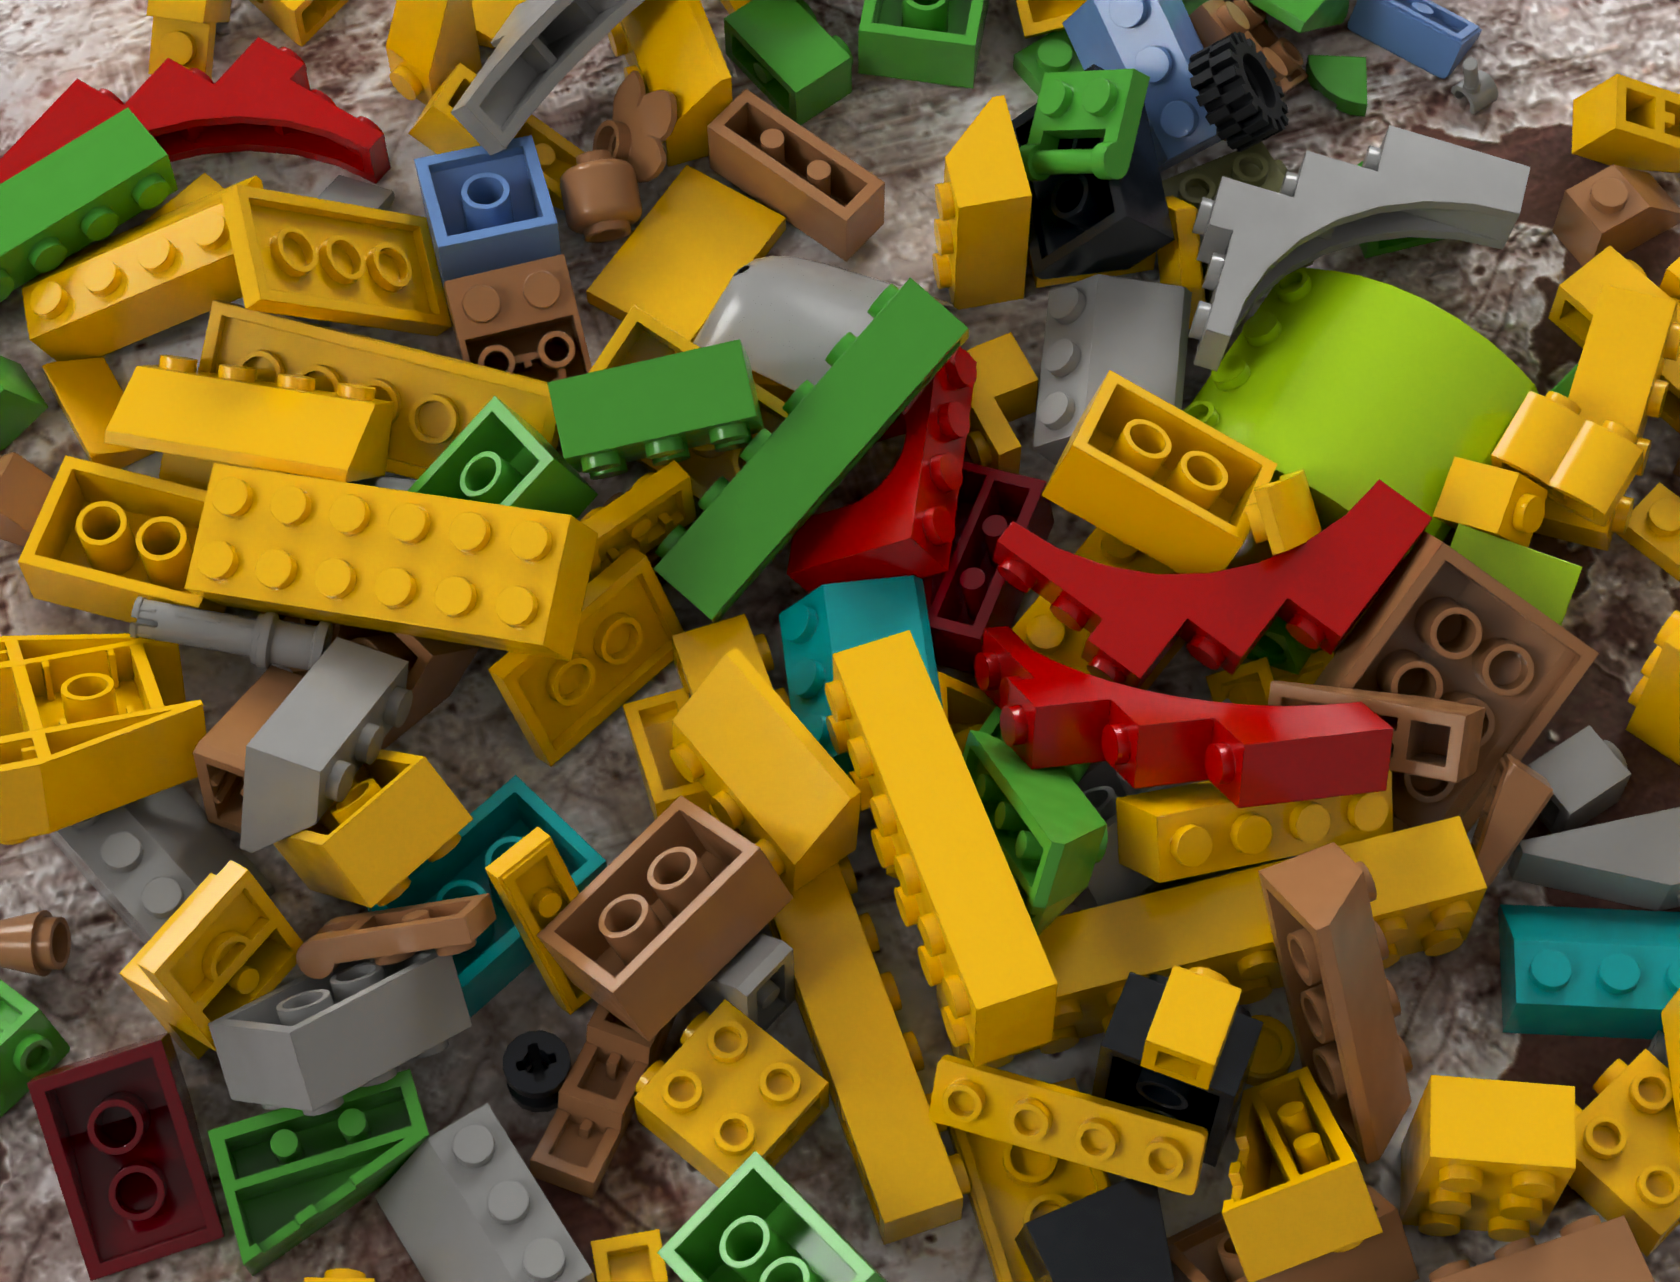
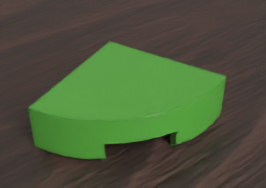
M1308 55L1306 73L1309 75L1307 79L1314 91L1319 90L1326 98L1336 103V109L1339 111L1365 117L1367 109L1366 57Z

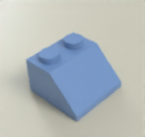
M532 135L512 139L506 149L491 156L480 145L414 159L443 288L444 281L561 254L558 222Z

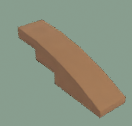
M598 1004L587 1024L586 1042L559 1091L558 1108L530 1159V1172L534 1178L593 1199L636 1110L634 1097L637 1093L635 1092V1086L643 1073L658 1060L677 1014L650 1041H647Z

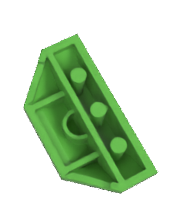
M970 730L962 756L1039 936L1088 887L1095 863H1099L1106 852L1108 842L1107 823L1063 767L1030 769L1004 741L982 731Z

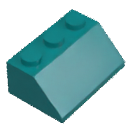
M915 575L823 584L779 614L791 710L847 775L848 772L854 771L848 752L839 755L836 753L826 724V716L832 715L825 693V683L833 681L832 654L910 630L942 705L923 579Z
M1500 904L1498 908L1503 1033L1653 1039L1658 1030L1663 1032L1661 1012L1680 988V912Z

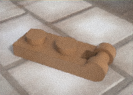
M490 893L340 916L329 920L316 935L306 940L298 948L296 960L300 970L306 976L312 979H323L328 977L344 962L374 958L376 965H391L412 957L417 951L436 949L438 956H451L476 946V938L497 918Z

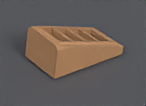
M1506 752L1499 759L1471 841V847L1487 889L1554 794L1551 785L1544 776Z

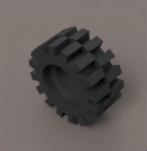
M1234 32L1191 55V63L1188 64V70L1193 75L1190 78L1192 88L1199 92V95L1196 96L1197 102L1200 107L1204 106L1208 113L1205 118L1210 125H1216L1218 137L1221 140L1226 139L1228 147L1232 150L1237 149L1238 152H1242L1286 129L1285 126L1288 125L1289 121L1285 115L1288 113L1287 104L1281 100L1284 97L1282 88L1277 86L1274 78L1277 76L1273 68H1267L1265 64L1267 58L1262 51L1257 53L1255 43L1250 38L1246 40L1245 34L1241 32Z

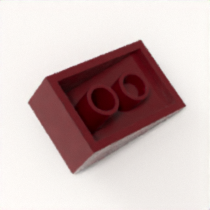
M170 1032L38 1074L27 1083L90 1281L225 1237L226 1234L190 1094Z

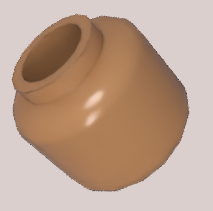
M593 150L578 155L576 157L577 165L569 168L560 177V190L568 228L584 235L585 241L590 243L610 242L630 235L631 226L639 221L642 216V203L634 166L625 160L612 158L609 150Z

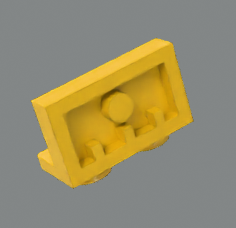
M675 460L657 472L643 475L633 484L629 491L605 507H597L591 510L581 519L582 523L598 533L588 582L592 581L630 547L646 554L662 543L678 525L681 524L685 527L697 519L690 476Z

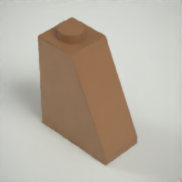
M271 665L197 744L193 755L208 822L241 834L246 745L307 672L295 671L292 673Z

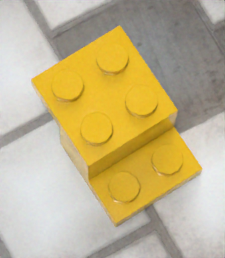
M230 860L217 875L210 873L119 974L165 1030L170 1032L171 1037L179 1047L199 1060L209 1048L216 1051L208 1023L273 991L297 964L296 954L303 941L251 872Z

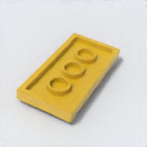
M238 184L221 195L245 310L429 336H438L452 327L426 217Z

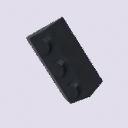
M1093 64V65H1091L1089 68H1087V69L1084 70V71L1104 70V69L1101 68V67H1099V66H1097V65H1095V64ZM1037 103L1012 120L1019 148L1028 143ZM1145 103L1130 166L1123 178L1118 180H1101L1094 174L1050 175L1043 181H1028L1032 193L1028 246L1034 276L1040 279L1130 269L1175 240ZM1104 138L1060 139L1058 149H1093L1097 144L1103 142Z

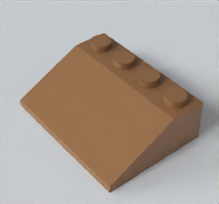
M1424 531L1313 685L1424 696L1486 707L1476 773L1454 783L1392 771L1393 832L1460 816L1467 834L1481 815L1499 759L1502 758L1504 752L1519 761L1522 760L1599 653L1447 544Z

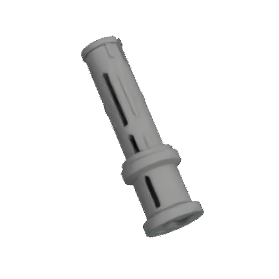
M140 596L136 598L131 617L137 618L136 623L131 622L129 626V634L133 638L143 637L249 656L250 662L256 664L257 668L268 669L272 664L310 670L331 645L333 637V624L331 622L321 621L318 626L283 621L280 620L278 613L269 611L265 614L260 613L258 618L254 619L148 600Z

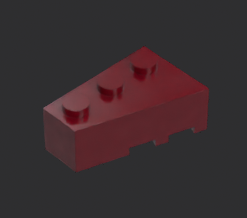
M963 461V480L959 489L955 518V537L952 541L948 571L922 579L936 664L975 674V658L979 652H982L984 628L1009 626L1011 628L1025 592L1010 585L999 574L997 570L999 565L993 561L997 540L1011 522L1014 521L1047 541L1054 524V517L1050 500L1041 496L1047 485L1046 481Z

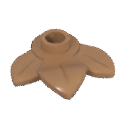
M632 71L620 84L615 94L612 120H606L601 123L595 133L593 150H609L612 158L629 162L635 168L638 183L649 182L657 178L663 171L667 161L662 142L672 134L677 121V100L675 95L665 90H657L646 94L642 76L638 71Z

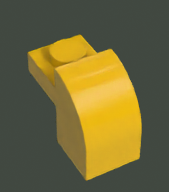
M148 0L146 16L153 17L148 74H153L167 58H170L187 69L191 67L197 68L212 79L216 24L230 22L232 0Z
M1009 332L967 351L977 362V378L973 387L969 416L970 429L966 438V446L974 464L1019 474L1022 446L1010 427L1009 422L1036 412L1038 378L1013 334Z

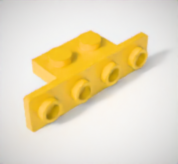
M948 1054L943 1055L937 1063L929 1109V1118L933 1122L1185 1195H1193L1198 1187L1208 1139V1131L1202 1126L987 1065L973 1067L971 1061Z

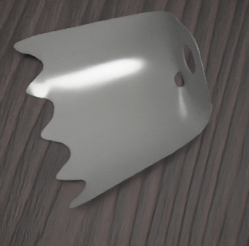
M768 256L757 258L734 273L693 343L702 348L740 339L749 357L752 371L793 391L806 380H809L815 386L832 367L825 361L827 355L848 332L858 337L874 318L867 312L873 302L890 283L830 264L799 257ZM934 297L946 309L958 310L954 305Z

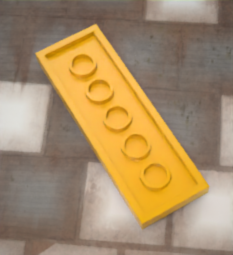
M222 300L212 301L198 371L218 374L219 364H229L257 369L255 380L277 383L278 374L284 373L316 378L315 389L337 393L338 383L358 384L376 388L374 399L394 402L386 472L419 479L494 396L534 427L557 449L559 434L546 381L278 314L245 310V306Z

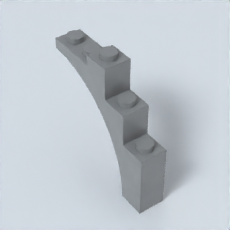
M526 0L516 5L490 42L495 50L452 109L451 114L490 156L506 149L530 115L567 73L619 22L645 0Z
M1389 125L1380 148L1369 145L1362 167L1306 150L1298 174L1286 171L1279 193L1222 176L1214 200L1202 197L1192 229V233L1203 236L1196 260L1209 264L1202 288L1213 291L1210 303L1199 301L1188 337L1200 340L1193 365L1217 371L1232 334L1254 303L1286 275L1323 255L1365 242L1407 237L1455 239L1503 250L1521 212L1530 167Z

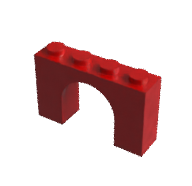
M960 347L877 441L906 434L902 453L886 479L861 500L848 506L810 517L793 536L787 575L808 593H811L823 584L909 575L924 578L948 571L952 541L955 537V518L959 489L963 480L962 467L966 438L970 429L969 416L973 387L977 378V362L966 350Z

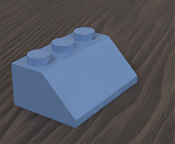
M1087 0L1062 23L1084 70L1095 64L1104 70L1136 69L1150 77L1144 103L1160 173L1222 141L1216 134V125H1210L1205 118L1208 113L1204 106H1199L1196 99L1199 92L1192 88L1190 78L1193 75L1188 70V64L1191 63L1190 57L1204 49L1182 0Z

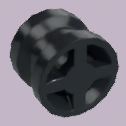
M543 1030L528 1031L517 1036L507 1046L503 1056V1072L513 1101L522 1109L534 1113L549 1112L558 1108L559 1091L572 1068L570 1054L565 1043L555 1034ZM542 1062L547 1063L549 1067L542 1065ZM532 1063V1068L527 1072V1068Z

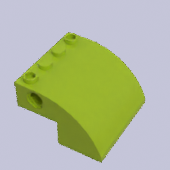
M1301 267L1286 275L1273 286L1255 314L1245 322L1242 332L1223 357L1218 370H1212L1211 376L1191 404L1183 411L1277 463L1270 483L1278 481L1279 476L1304 469L1322 531L1346 515L1380 479L1431 516L1432 520L1425 532L1443 542L1452 527L1434 518L1433 514L1454 456L1492 466L1491 454L1529 391L1538 393L1527 375L1492 342L1459 318L1431 302L1393 285L1360 275Z

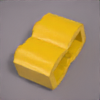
M1529 391L1491 454L1492 466L1521 473L1548 490L1547 497L1555 503L1590 522L1605 527L1643 463L1644 450L1636 445L1638 441L1637 436L1626 427L1613 421L1605 420L1601 426L1585 420L1579 415L1581 408L1574 401L1560 393L1548 391L1546 396Z

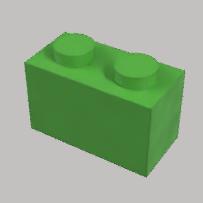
M752 0L724 18L726 55L783 114L799 125L804 124L852 92L853 56L849 47L839 36L833 35L831 37L817 22L812 9L804 0Z

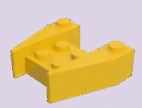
M129 633L0 636V844L14 845L34 836L50 834L198 777L193 751L199 741L207 734L202 700L186 702L179 644L143 637L133 638L130 637Z

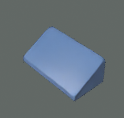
M1357 0L1348 21L1350 31L1441 79H1445L1454 71L1482 31L1479 28L1480 26L1430 0Z

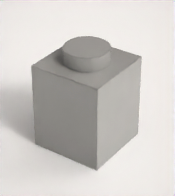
M1590 725L1528 765V767L1544 776L1553 789V796L1538 816L1552 834L1578 829L1619 802L1631 776L1621 751L1612 742L1602 740Z

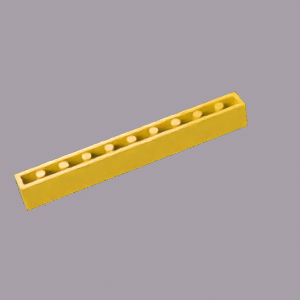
M745 614L672 636L674 665L682 687L686 690L688 699L722 657L736 646L772 687L767 672L774 670V663L768 642L763 633L753 636ZM783 687L775 689L774 691L791 709L785 689ZM736 828L734 830L743 837H745V835L739 830V828ZM846 856L796 892L792 893L787 887L793 899L768 925L772 937L783 940L793 948L795 1000L823 1078L829 1082V1095L883 1244L886 1245L961 1220L963 1195L970 1193L971 1187L960 1155L958 1153L947 1155L940 1136L941 1132L947 1131V1125L933 1122L929 1118L932 1092L924 1093L917 1074L918 1071L924 1070L922 1053L913 1031L901 1032L894 1013L902 1009L900 995L891 972L887 971L880 974L872 954L880 950L877 933L868 912L860 915L857 914L851 894L857 893L858 887L853 868Z

